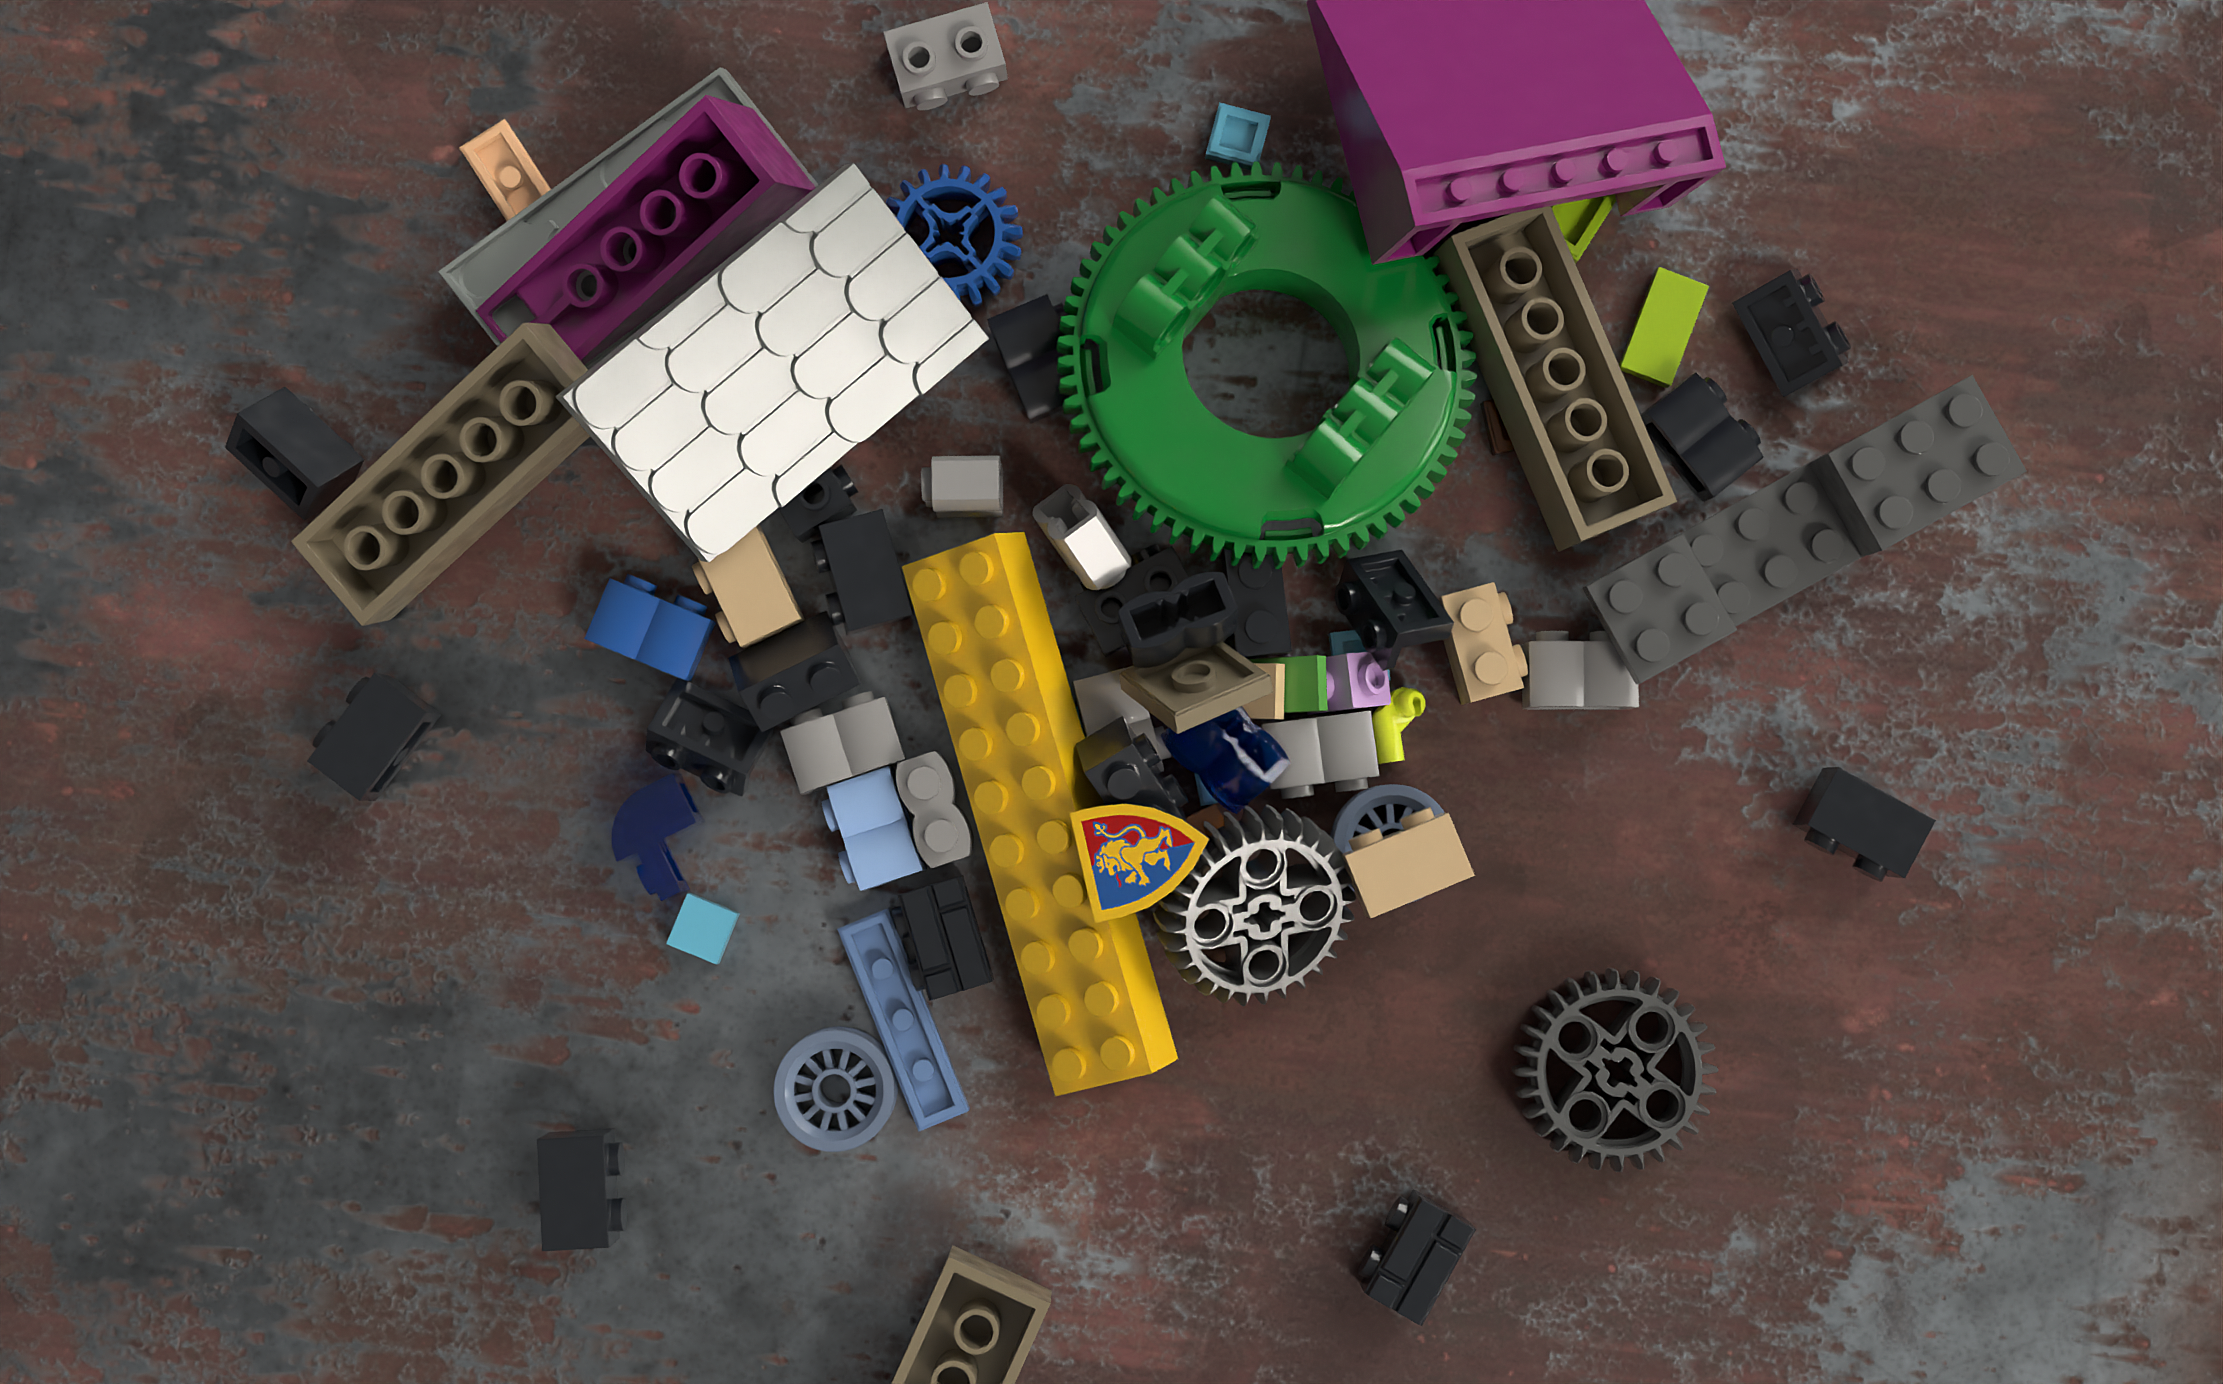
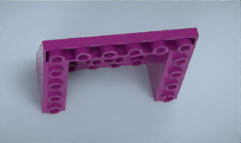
M1307 0L1306 2L1372 265L1424 255L1460 223L1611 194H1615L1620 217L1669 208L1726 168L1713 115L1645 0Z

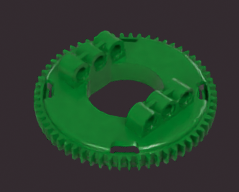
M1254 161L1250 174L1242 176L1238 163L1235 162L1232 163L1227 178L1222 177L1216 165L1211 166L1207 182H1203L1200 175L1196 171H1192L1188 180V188L1185 189L1183 184L1176 178H1173L1169 185L1168 197L1163 191L1155 187L1152 189L1150 196L1151 207L1145 201L1137 198L1133 206L1134 217L1121 211L1117 219L1118 229L1109 225L1104 228L1102 237L1105 244L1096 241L1092 243L1090 249L1092 260L1083 258L1079 268V274L1082 277H1073L1070 290L1074 296H1066L1063 309H1065L1064 312L1068 316H1061L1059 325L1060 332L1065 336L1058 337L1057 352L1065 356L1058 358L1056 366L1057 373L1066 375V377L1060 379L1059 393L1071 395L1064 400L1063 414L1078 415L1070 422V434L1087 433L1079 441V454L1096 451V454L1090 460L1089 471L1094 472L1103 468L1107 469L1108 472L1103 477L1101 486L1103 490L1115 484L1121 487L1116 499L1117 506L1124 504L1129 499H1133L1137 503L1132 515L1133 520H1138L1148 512L1154 517L1150 527L1151 533H1155L1163 524L1172 528L1169 538L1170 545L1174 544L1182 534L1190 537V554L1195 553L1201 543L1211 545V561L1216 560L1222 549L1231 551V564L1235 566L1238 564L1243 553L1252 554L1254 569L1259 568L1265 555H1272L1276 570L1283 566L1287 554H1292L1298 568L1302 567L1307 560L1308 551H1312L1318 564H1321L1329 556V545L1337 556L1342 558L1350 549L1349 540L1358 550H1361L1369 542L1368 532L1375 539L1380 540L1388 532L1387 524L1396 529L1406 519L1403 511L1409 515L1414 514L1421 506L1418 498L1426 500L1435 490L1432 483L1438 484V482H1441L1448 472L1443 466L1451 465L1458 455L1453 448L1460 446L1466 436L1458 428H1463L1471 420L1472 415L1464 409H1467L1475 399V394L1466 389L1472 386L1477 379L1476 373L1464 370L1472 365L1476 359V353L1461 350L1469 345L1474 337L1473 332L1458 331V328L1462 327L1468 316L1466 312H1452L1459 297L1456 292L1445 294L1444 290L1450 281L1447 274L1436 276L1434 273L1441 261L1439 256L1429 257L1425 260L1421 255L1372 265L1354 190L1349 196L1341 193L1343 179L1340 177L1332 183L1330 188L1323 186V175L1320 170H1317L1311 182L1302 180V167L1296 165L1291 177H1283V171L1279 162H1275L1270 175H1262L1259 162ZM1247 290H1270L1298 298L1313 307L1333 327L1342 342L1347 356L1349 388L1336 405L1325 412L1314 430L1286 438H1265L1249 435L1220 421L1198 399L1185 372L1182 344L1186 336L1220 298ZM1086 338L1092 339L1099 345L1100 370L1104 388L1100 393H1096L1094 383L1092 350H1084ZM1437 349L1440 359V368L1438 367L1437 363ZM1313 518L1320 523L1322 528L1316 537H1313L1311 527L1292 530H1265L1263 540H1259L1261 526L1266 521H1290Z

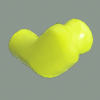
M1407 687L1396 689L1390 693L1391 703L1379 706L1373 712L1372 723L1378 764L1405 760L1401 732L1415 716H1420L1426 707L1425 698L1419 690Z

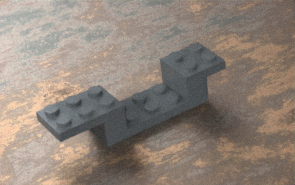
M1971 375L1619 566L1616 570L1582 589L1635 684H1641L1737 631L1736 626L1854 561L1885 550L2025 473L2027 470L1975 378Z

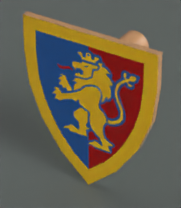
M1116 804L1097 806L1069 813L1094 923L1121 918L1146 909L1171 893L1195 867L1210 839L1183 819L1152 807Z

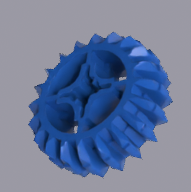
M946 164L939 166L940 179L934 181L930 180L929 173L925 169H921L918 171L921 186L915 189L910 182L902 181L900 189L906 200L902 201L896 197H888L886 205L892 213L897 215L896 218L904 227L906 233L909 232L910 226L917 215L923 219L925 227L929 230V235L925 242L919 246L921 251L935 269L944 263H954L959 265L966 273L969 272L964 276L943 279L960 301V296L969 294L972 304L975 307H979L982 305L980 288L985 287L994 296L1001 292L998 282L994 279L995 274L1003 279L1011 280L1013 278V268L1004 262L1003 259L1012 261L1021 259V248L1008 243L1023 237L1021 226L1008 224L1018 217L1016 205L1000 207L1007 198V192L1003 187L995 188L986 194L991 183L990 176L986 173L980 175L975 183L972 184L970 183V168L965 165L960 168L957 179H951L949 168ZM943 200H961L973 204L974 207L971 209L966 206L957 213H946L940 210L934 203ZM988 217L995 229V237L988 257L982 262L977 257L975 249L971 246V241L980 231L979 224ZM937 224L943 231L947 230L952 235L959 232L958 235L963 252L958 246L954 247L949 242L942 244Z

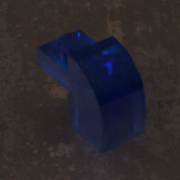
M671 773L632 794L620 807L612 827V849L616 861H628L639 855L642 864L636 867L639 878L646 891L650 895L657 893L661 901L670 900L690 890L666 841L705 822L682 774Z

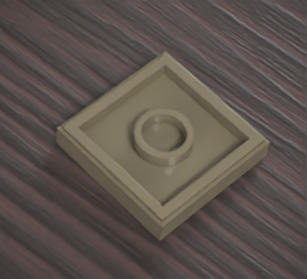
M1223 641L1206 648H1185L1173 660L1156 667L1138 668L1133 666L1119 673L1121 690L1177 734L1273 693L1271 676Z

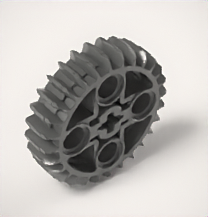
M1267 804L1263 808L1260 817L1252 808L1245 805L1242 819L1236 821L1229 812L1224 811V826L1218 829L1209 822L1204 821L1206 836L1210 839L1200 858L1182 882L1171 893L1158 901L1162 908L1153 913L1155 921L1160 926V929L1156 932L1158 940L1165 948V956L1172 966L1176 967L1178 973L1189 985L1194 984L1197 990L1204 996L1213 993L1217 1000L1223 1004L1233 996L1236 1002L1244 1007L1248 1003L1251 994H1253L1261 1004L1265 1005L1269 991L1273 990L1281 998L1286 999V986L1293 982L1300 988L1305 989L1304 975L1311 970L1318 975H1323V970L1319 965L1321 959L1324 956L1337 958V953L1331 947L1334 940H1348V936L1340 927V923L1350 922L1355 919L1353 912L1346 905L1354 902L1357 897L1348 886L1352 883V880L1344 867L1346 863L1342 857L1343 853L1336 846L1334 840L1305 816L1299 818L1288 808L1279 814L1273 807ZM1292 848L1298 851L1310 863L1295 864L1287 867L1285 850ZM1261 849L1256 858L1247 862L1253 852ZM1221 867L1223 868L1222 878L1210 879ZM1313 892L1306 901L1301 902L1308 893ZM1210 909L1204 918L1195 921L1199 914ZM1297 933V934L1288 942V934ZM1224 946L1226 960L1225 962L1212 960L1201 949H1214ZM1262 951L1256 959L1251 960L1257 952Z
M1607 968L1605 970L1604 983H1600L1597 974L1594 971L1588 970L1584 972L1585 987L1581 988L1575 980L1568 977L1564 979L1568 995L1563 997L1549 989L1546 991V995L1553 1006L1549 1010L1536 1005L1531 1007L1532 1012L1541 1021L1537 1027L1523 1023L1520 1025V1029L1532 1037L1530 1045L1515 1044L1513 1046V1050L1527 1057V1064L1512 1066V1072L1527 1078L1528 1083L1516 1087L1514 1091L1518 1097H1532L1533 1102L1522 1109V1113L1527 1118L1542 1116V1119L1533 1128L1534 1132L1538 1136L1544 1137L1554 1131L1555 1134L1549 1143V1147L1554 1151L1560 1152L1570 1143L1568 1159L1576 1164H1579L1586 1152H1589L1588 1164L1594 1170H1601L1605 1157H1608L1610 1167L1615 1172H1623L1624 1157H1628L1635 1168L1643 1170L1645 1168L1643 1153L1648 1152L1658 1162H1664L1665 1156L1661 1145L1666 1142L1679 1151L1683 1150L1684 1147L1676 1133L1682 1129L1694 1135L1698 1134L1699 1130L1689 1120L1691 1114L1695 1113L1704 1116L1710 1114V1111L1697 1101L1700 1094L1715 1095L1717 1093L1716 1089L1702 1082V1075L1718 1072L1717 1066L1703 1062L1701 1058L1702 1055L1714 1051L1715 1046L1709 1042L1696 1040V1037L1707 1030L1708 1027L1701 1021L1690 1023L1686 1021L1696 1010L1692 1004L1683 1003L1676 1008L1674 1007L1680 995L1678 990L1670 987L1660 996L1658 995L1661 984L1660 979L1652 976L1648 977L1642 988H1640V974L1638 971L1628 970L1623 983H1620L1618 971L1614 968ZM1609 1000L1629 1002L1621 1009L1607 1030L1579 1012L1580 1009L1597 1002ZM1653 1012L1658 1019V1030L1650 1039L1641 1040L1636 1033L1637 1020L1644 1013ZM1578 1022L1583 1031L1580 1044L1573 1049L1563 1050L1558 1040L1561 1028L1566 1023ZM1624 1039L1626 1043L1643 1052L1638 1057L1635 1052L1618 1045V1043ZM1602 1040L1607 1041L1603 1046L1600 1045ZM1675 1040L1682 1060L1680 1087L1654 1068ZM1548 1051L1575 1071L1556 1095L1554 1101L1550 1095L1546 1079ZM1602 1059H1611L1618 1062V1066L1624 1071L1623 1075L1626 1076V1080L1609 1076L1610 1073L1604 1068L1605 1064L1602 1062ZM1586 1061H1587L1589 1064H1588V1066L1585 1068V1067H1583V1065H1584V1064L1586 1063ZM1591 1082L1595 1087L1610 1096L1604 1100L1600 1095L1585 1087ZM1664 1089L1669 1097V1105L1661 1115L1652 1117L1646 1109L1647 1099L1654 1091ZM1628 1093L1627 1097L1623 1099L1622 1097H1624V1095ZM1582 1099L1590 1100L1593 1107V1115L1590 1121L1582 1126H1572L1569 1120V1111L1572 1105ZM1622 1109H1625L1637 1120L1649 1126L1648 1130L1630 1137L1614 1139L1601 1137Z

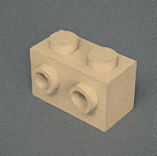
M759 524L730 549L717 555L712 561L702 562L699 559V562L692 565L694 574L705 594L714 591L723 611L716 613L715 616L729 643L737 640L740 647L747 649L805 621Z
M1495 582L1439 597V602L1454 621L1449 638L1443 640L1461 705L1524 688L1521 677L1528 675V668L1521 646L1519 644L1512 646L1507 625L1513 623V615L1506 593H1497Z
M1431 807L1399 819L1403 827L1401 830L1383 837L1380 829L1377 828L1348 840L1352 850L1342 855L1346 863L1344 867L1352 880L1351 884L1366 917H1376L1475 876L1449 813H1440L1434 816Z

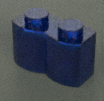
M1243 706L1179 734L1169 727L1161 734L1163 743L1171 755L1185 768L1198 774L1209 794L1220 805L1235 814H1238L1245 805L1247 806L1271 785L1291 764L1281 745L1264 729L1252 724Z

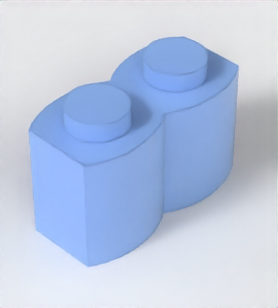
M887 766L827 786L829 799L822 801V808L830 830L833 832L840 829L846 850L839 852L838 856L848 884L857 882L859 890L864 891L927 870L925 862L915 844L913 825L908 809L900 797L896 773L893 767Z

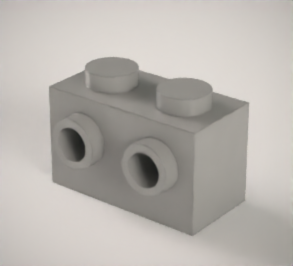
M988 2L883 32L905 109L916 106L918 110L933 109L945 104L948 101V96L968 91V94L972 96L982 95L999 87L1000 81L1008 79L1006 63Z

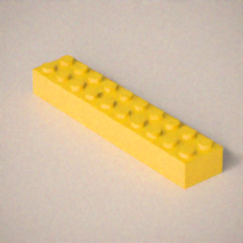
M1025 532L994 533L902 566L1054 1094L1055 1096H1060L1152 1074L1176 1061L1178 1056L1136 912L1121 918L1094 923L1069 813L1104 806V802L1085 775L1076 744L1085 739Z

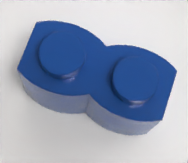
M629 574L626 575L623 583L609 579L584 639L691 682L716 623L704 617L708 607L678 594L673 604L654 597L658 586Z

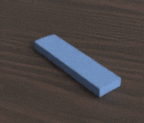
M890 908L838 928L837 930L918 1132L968 1112L970 1107L923 990L916 992L907 962L910 958L903 940L899 937Z

